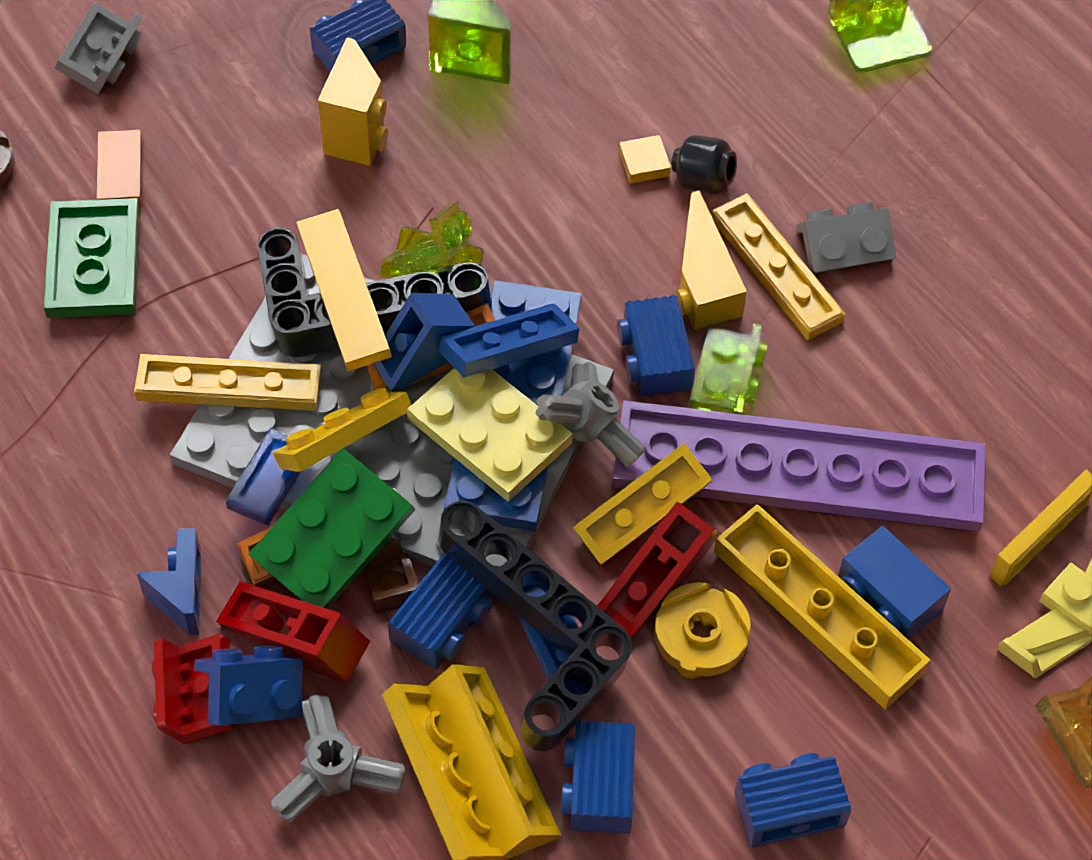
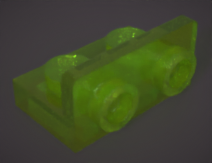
M754 323L751 336L713 327L708 328L690 396L689 408L743 414L745 403L754 405L759 379L752 377L754 367L763 368L768 342L760 341L763 325Z

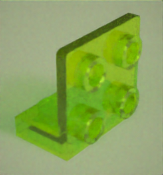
M909 0L829 1L827 17L857 73L881 69L931 55L932 47L908 4Z

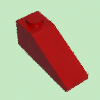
M677 501L604 595L597 607L623 627L630 635L632 641L660 609L665 597L671 591L678 588L694 570L721 533L684 504Z
M241 581L216 620L220 626L258 645L281 646L284 648L283 655L303 658V667L346 683L349 681L371 642L341 613Z

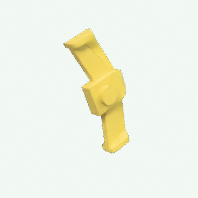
M1092 559L1086 572L1070 562L1041 596L1040 602L1051 611L999 643L997 650L1035 679L1092 643Z

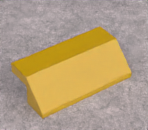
M452 664L428 686L393 684L382 694L453 860H507L552 842L561 836L485 667Z

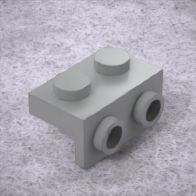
M94 2L54 69L99 94L106 81L114 85L126 63L119 60L123 51L131 55L141 39L143 33L136 29L143 16L136 13L129 23Z
M873 202L848 206V214L833 216L832 209L807 213V221L796 225L797 234L803 233L809 270L812 273L897 258L888 207L874 209Z

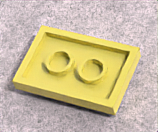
M453 368L407 409V419L508 502L572 444L573 434L559 422L540 420L536 415L538 406L492 369L463 378Z

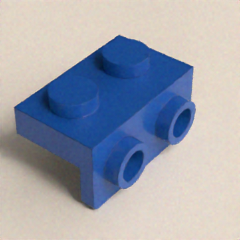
M281 646L254 647V655L242 656V650L219 649L213 650L212 658L195 660L196 671L209 673L208 723L222 726L302 717L303 658L283 655L284 648Z

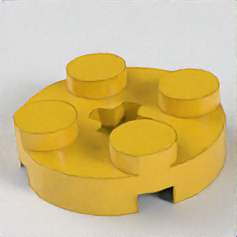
M695 582L680 586L665 597L661 604V609L657 613L654 638L662 657L671 666L675 667L681 676L689 679L698 678L699 676H714L728 671L744 657L748 646L751 622L746 607L734 593L724 589L723 593L717 589L709 588V583ZM700 621L703 626L712 625L714 629L710 631V637L701 638L700 636H695L692 633L694 622Z

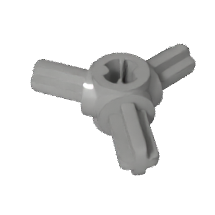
M586 362L584 365L575 364L572 368L573 386L563 396H540L537 399L538 409L536 410V415L540 420L560 422L562 426L573 434V438L578 441L592 442L597 438L624 465H632L643 454L645 450L644 445L615 418L620 413L618 411L619 403L614 394L606 386L598 382L596 366L591 362Z
M317 694L310 696V699L302 702L301 708L310 738L304 745L307 757L298 765L301 773L271 801L273 810L282 820L292 822L321 794L325 797H330L332 794H338L345 790L352 791L355 784L392 793L400 791L404 782L405 766L400 763L362 755V747L351 745L348 735L343 731H338L331 702L327 696H319ZM332 760V763L329 762L328 767H324L323 764L325 762ZM336 760L341 761V764L332 767V765H335Z

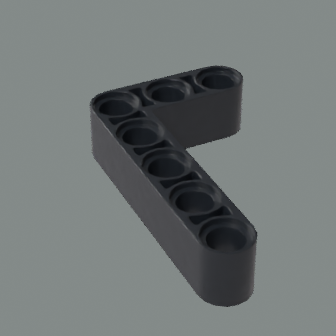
M282 227L267 230L258 240V254L269 319L280 351L286 356L303 357L340 349L321 294H309L305 267L295 234L289 229ZM464 262L366 283L385 335L411 293L454 294L465 312L487 303L490 309L492 307L488 274L485 268L473 262Z
M469 501L452 502L446 506L441 516L438 542L442 551L568 657L529 700L520 724L521 738L528 747L537 751L551 750L576 726V722L586 715L621 676L632 652L631 637L623 627L478 506ZM461 524L469 527L472 532L469 535H457L450 530V527ZM493 554L501 555L508 561V564L494 566L486 560V557ZM530 584L536 585L545 594L541 597H531L522 590V587ZM565 615L574 616L581 622L582 626L575 629L567 628L559 621V618ZM601 646L611 647L617 652L619 658L606 660L600 657L596 648ZM570 680L580 681L586 686L588 692L582 695L572 694L566 689L564 683ZM540 714L547 715L554 720L556 727L548 731L541 730L535 726L532 718Z

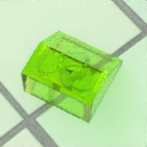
M433 0L428 13L430 70L510 84L512 23L493 0Z

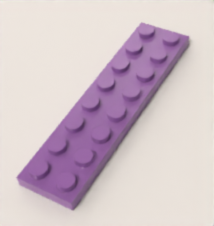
M623 400L620 423L644 445L645 450L630 466L624 465L617 457L615 458L612 487H627L685 443L713 479L708 486L693 497L980 531L982 527L986 443Z

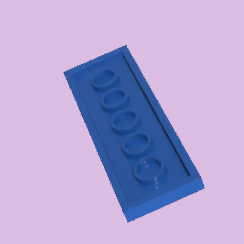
M494 280L491 294L492 307L490 310L494 319L498 320L555 303L577 325L582 293ZM573 344L492 370L538 406L537 399L542 395L563 396ZM455 459L444 509L452 502L469 501L483 510L500 526L537 531L549 465L508 502Z

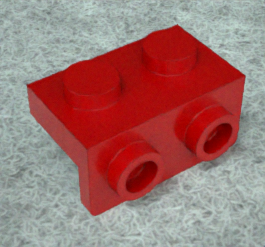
M220 633L179 647L165 638L154 641V660L152 661L156 704L153 707L154 720L160 731L182 744L234 729V724L218 726L208 723L209 673L195 670V660L212 658L213 650L230 649V640Z

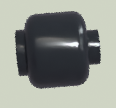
M692 135L685 139L681 148L674 150L671 168L674 173H677L678 181L682 187L688 190L718 193L725 185L731 184L734 180L737 170V155L734 151H731L728 142L723 139Z

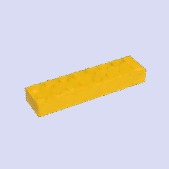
M758 504L716 538L714 553L885 710L926 673L931 660Z

